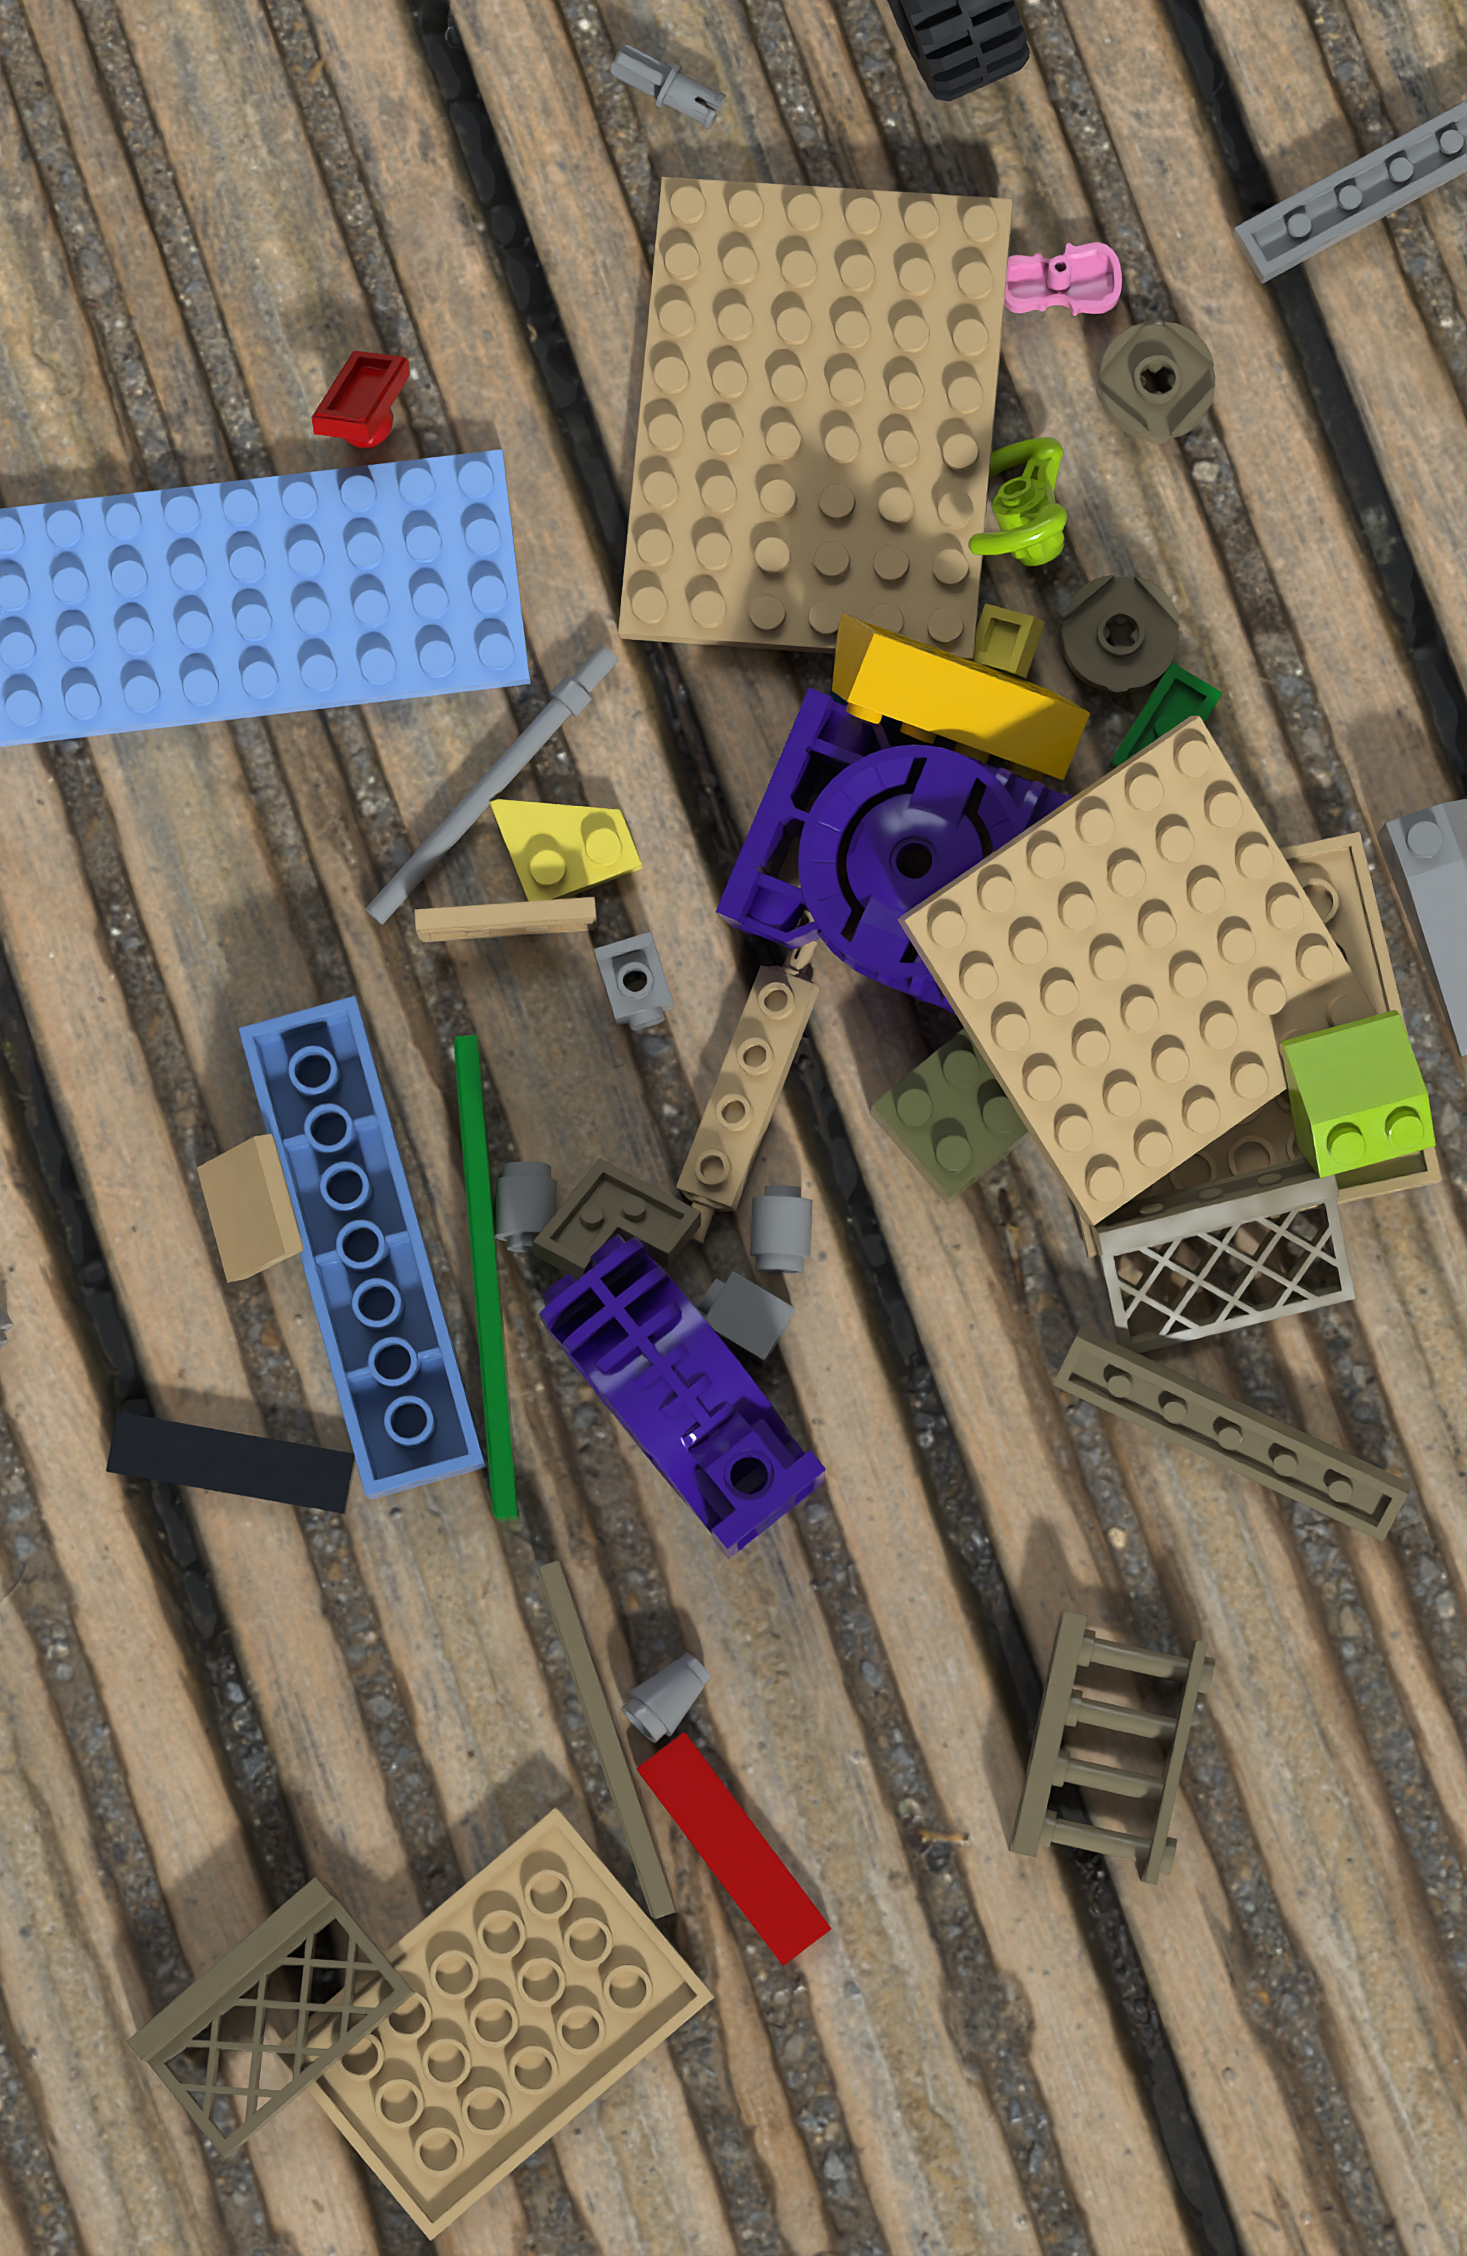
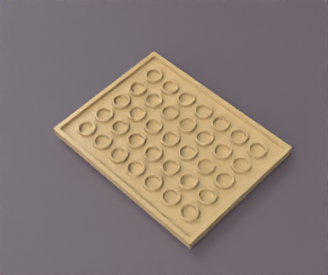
M662 177L618 628L620 639L835 654L838 624L842 614L845 613L974 661L983 555H974L970 551L968 543L974 534L985 533L1013 199Z

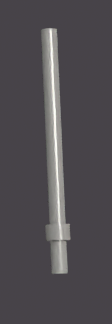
M600 645L572 678L565 676L550 692V696L553 699L364 909L371 917L383 925L487 809L490 802L496 799L570 715L577 717L592 700L589 693L619 661L609 649Z

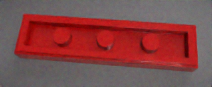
M685 1732L636 1768L782 1966L786 1965L832 1929Z

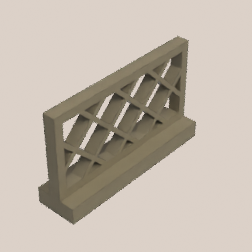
M1306 1158L1128 1202L1096 1225H1090L1092 1236L1097 1245L1117 1343L1139 1354L1356 1299L1336 1200L1339 1192L1335 1174L1319 1178ZM1322 1204L1325 1221L1311 1241L1288 1228L1300 1209ZM1281 1214L1277 1221L1271 1218V1216ZM1256 1220L1271 1230L1252 1256L1229 1241L1241 1224ZM1222 1229L1219 1235L1212 1233V1231ZM1197 1235L1212 1245L1196 1269L1193 1270L1173 1259L1171 1255L1182 1239ZM1281 1236L1305 1248L1288 1275L1264 1262ZM1328 1238L1332 1253L1323 1248ZM1163 1244L1160 1250L1153 1247ZM1139 1250L1153 1258V1261L1135 1285L1117 1275L1113 1256ZM1223 1250L1247 1264L1230 1290L1206 1277ZM1318 1256L1334 1265L1338 1284L1312 1290L1299 1281L1315 1257ZM1164 1265L1188 1278L1171 1305L1147 1292ZM1259 1270L1281 1283V1285L1269 1302L1254 1305L1240 1296ZM1200 1285L1220 1296L1223 1300L1212 1316L1196 1320L1182 1312V1310ZM1120 1288L1130 1293L1124 1304ZM1292 1291L1299 1293L1297 1295L1289 1296ZM1141 1300L1165 1313L1154 1331L1130 1337L1127 1320ZM1234 1305L1241 1308L1238 1310L1231 1311ZM1176 1320L1183 1323L1172 1326Z
M314 1877L127 2040V2043L142 2061L150 2065L222 2157L228 2158L412 1997L415 1992L343 1906L342 1900L328 1883ZM336 1918L349 1934L347 1961L315 1959L317 1934ZM305 1945L304 1958H291ZM358 1947L361 1948L372 1963L357 1962ZM281 1965L303 1966L300 2002L268 2000L270 1975ZM314 1967L346 1969L343 2005L310 2003ZM356 1970L380 1972L395 1990L375 2008L353 2006ZM258 1986L257 1999H243ZM234 2006L256 2007L253 2044L221 2042L223 2016ZM267 2008L299 2010L296 2047L263 2045ZM309 2011L342 2013L340 2039L330 2048H306ZM352 2014L366 2015L351 2028ZM211 2027L210 2041L197 2040ZM187 2047L209 2048L206 2085L184 2084L168 2064ZM220 2049L252 2052L248 2088L216 2086ZM262 2052L295 2055L292 2081L282 2090L259 2089ZM305 2055L319 2056L304 2070ZM190 2092L205 2093L203 2107ZM215 2094L247 2096L245 2122L226 2137L213 2121ZM258 2097H271V2099L257 2111Z

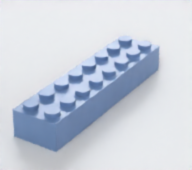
M356 996L238 1028L266 1132L274 1137L304 1247L303 1251L299 1252L365 1496L372 1500L488 1467L364 1015Z

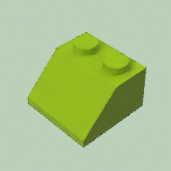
M1397 1010L1280 1041L1297 1145L1319 1178L1436 1146L1428 1092L1403 1021Z

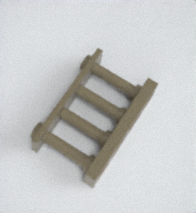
M1063 1610L1059 1616L1009 1851L1036 1858L1038 1846L1049 1848L1050 1843L1054 1842L1144 1863L1140 1881L1157 1885L1159 1873L1169 1875L1172 1869L1177 1839L1167 1837L1197 1694L1198 1692L1208 1694L1214 1672L1215 1658L1206 1656L1208 1643L1198 1640L1191 1641L1188 1657L1184 1658L1096 1638V1631L1085 1629L1088 1615ZM1091 1661L1182 1682L1175 1718L1083 1698V1691L1072 1689L1077 1665L1088 1667ZM1078 1721L1169 1742L1162 1778L1070 1758V1751L1060 1749L1064 1725L1075 1727ZM1064 1782L1157 1802L1149 1839L1056 1818L1057 1811L1047 1809L1051 1786L1062 1787Z

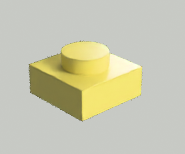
M985 603L976 629L974 662L1026 679L1045 622L1031 615Z

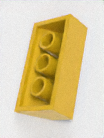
M845 613L842 614L839 621L832 691L848 702L846 712L875 724L880 723L883 715L902 721L903 723L900 728L902 733L930 744L934 743L937 735L956 741L955 752L980 760L982 763H987L991 754L1009 760L1008 770L1031 781L1041 782L1044 774L1064 780L1090 712L1055 691L959 657Z

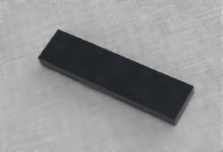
M117 1412L106 1472L346 1515L356 1459L354 1453Z

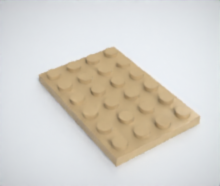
M555 1807L384 1953L385 1957L409 1984L415 1994L306 2090L431 2241L712 2000L715 1995L559 1808ZM363 1971L355 1979L353 2006L375 2008L395 1990L380 1972ZM344 1988L326 2004L343 2005ZM315 2012L311 2015L308 2021L306 2048L328 2049L340 2039L342 2013ZM352 2014L351 2028L366 2015ZM297 2028L277 2045L296 2047ZM276 2053L293 2073L295 2055ZM305 2055L304 2070L319 2056Z

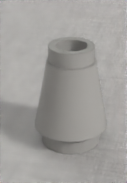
M685 1652L678 1660L676 1659L628 1692L630 1700L621 1710L645 1737L656 1743L664 1734L667 1736L673 1734L703 1690L704 1685L711 1679V1675L695 1657Z

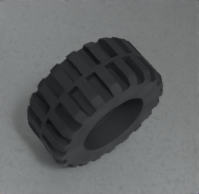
M887 0L911 57L914 59L928 90L937 100L950 102L1016 73L1024 67L1030 58L1029 47L1026 43L1027 37L1014 0Z

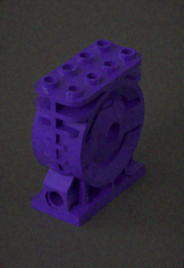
M808 688L716 913L733 928L751 935L756 934L793 950L821 938L834 955L859 974L882 985L909 994L924 1003L929 1002L944 1008L949 1013L956 1015L919 954L914 963H905L912 943L897 919L985 859L981 839L975 827L966 816L976 789L984 793L977 813L989 832L993 852L1073 798L1074 795H1063L1049 789L1046 784L1041 782H1030L1015 776L1013 771L1003 767L997 769L982 763L980 760L970 756L966 757L945 748L929 745L892 747L881 721L879 724H875L849 714L845 711L847 706L835 702L827 694ZM877 737L882 750L870 754ZM825 764L841 770L820 793L810 812H805L821 773L820 766ZM920 776L913 794L896 796L878 804L863 817L852 836L846 860L847 874L852 891L865 911L850 943L842 934L853 911L842 893L837 871L838 850L843 833L853 816L868 801L890 789L906 786L908 777ZM800 835L798 869L801 888L777 879L793 839ZM917 849L929 852L932 856V865L927 874L916 879L907 878L902 875L901 863L906 854ZM804 911L810 912L814 921L798 928Z
M617 1235L601 1246L590 1257L594 1266L577 1281L571 1274L564 1276L541 1296L546 1307L539 1313V1316L549 1335L554 1341L556 1340L569 1360L663 1478L700 1519L713 1536V1541L729 1560L823 1484L826 1469L811 1450L805 1453L795 1441L782 1418L754 1380L664 1269L648 1256L645 1246L640 1239L634 1237L625 1242L620 1235Z

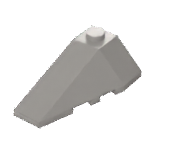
M1467 799L1440 803L1386 822L1376 836L1460 1058L1467 1056Z

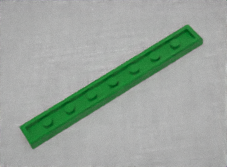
M477 1035L456 1036V1040H453L492 1512L493 1517L498 1521L520 1520L497 1238H495V1213L481 1045Z

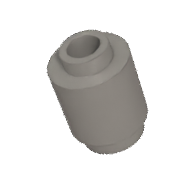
M525 1161L506 1163L503 1165L502 1177L496 1180L495 1238L507 1241V1250L533 1252V1241L556 1213L557 1182L551 1178V1166L548 1164Z
M784 1185L765 1186V1196L752 1198L750 1256L756 1257L755 1271L773 1274L804 1273V1259H809L811 1252L813 1200L801 1198L800 1187Z

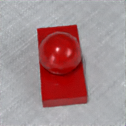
M353 351L311 417L314 434L343 438L347 443L357 448H373L386 440L391 433L394 418L390 407L410 377L408 358Z

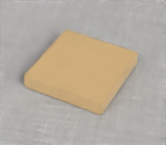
M272 1134L254 1136L197 1167L227 1283L245 1280L303 1251L302 1239Z

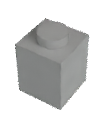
M734 1271L726 1283L716 1278L698 1307L700 1311L707 1314L704 1319L721 1340L763 1365L767 1362L794 1317L796 1310L793 1306Z

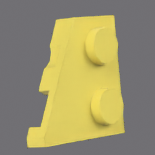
M504 799L490 802L491 809L528 901L565 899L643 869L622 812L619 809Z

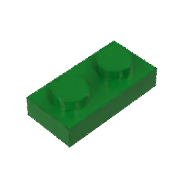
M1172 662L1109 763V767L1115 769L1190 716H1200L1205 724L1223 693Z

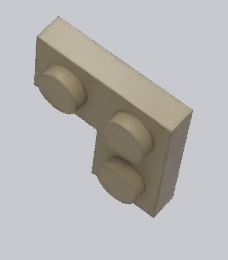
M599 1158L533 1241V1255L579 1279L594 1267L590 1257L606 1242L620 1235L625 1242L638 1237L644 1244L648 1256L669 1267L701 1226V1212Z

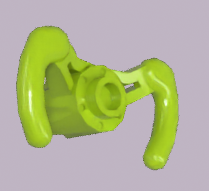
M1055 438L1028 439L992 452L990 478L1014 466L1027 463L1022 477L1013 478L1004 483L993 499L991 508L1001 531L977 533L969 539L968 546L974 555H1000L1010 552L1022 564L1038 566L1053 560L1062 552L1065 539L1062 531L1068 515L1066 509L1055 502L1054 488L1060 462L1064 455L1061 444Z

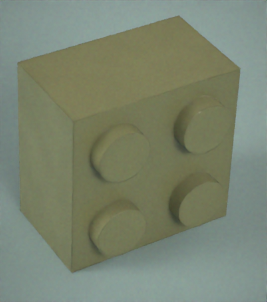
M965 1028L875 1101L870 1111V1115L946 1205L1031 1136Z

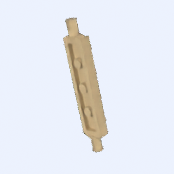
M815 941L794 950L789 948L783 967L761 965L676 1186L683 1195L693 1202L691 1207L701 1212V1226L690 1239L697 1243H704L705 1235L715 1211H736L820 990L805 975L814 949L818 944Z

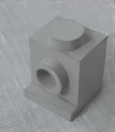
M650 931L594 949L597 965L616 1025L629 1023L631 1030H638L664 1021L665 1016L663 1012L674 1009L652 932ZM629 973H642L647 979L646 986L637 992L628 990L624 986V979Z

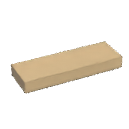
M595 897L414 909L416 932L419 940H422V942L592 931L598 928Z

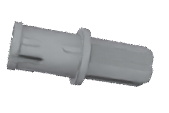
M623 45L619 49L611 65L610 73L613 77L655 98V106L662 108L666 104L704 124V127L710 129L717 117L715 115L716 112L697 103V101H701L720 112L726 98V94L719 93L681 73V65L675 64L672 68L630 45Z

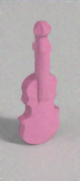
M1099 242L1077 247L1068 243L1066 244L1065 253L1052 259H1046L1040 253H1036L1032 257L1023 255L1010 256L1008 259L1005 307L1011 312L1019 314L1032 310L1042 312L1047 307L1053 305H1062L1069 308L1073 316H1077L1081 312L1091 314L1106 313L1117 305L1121 294L1122 273L1119 259L1112 248Z

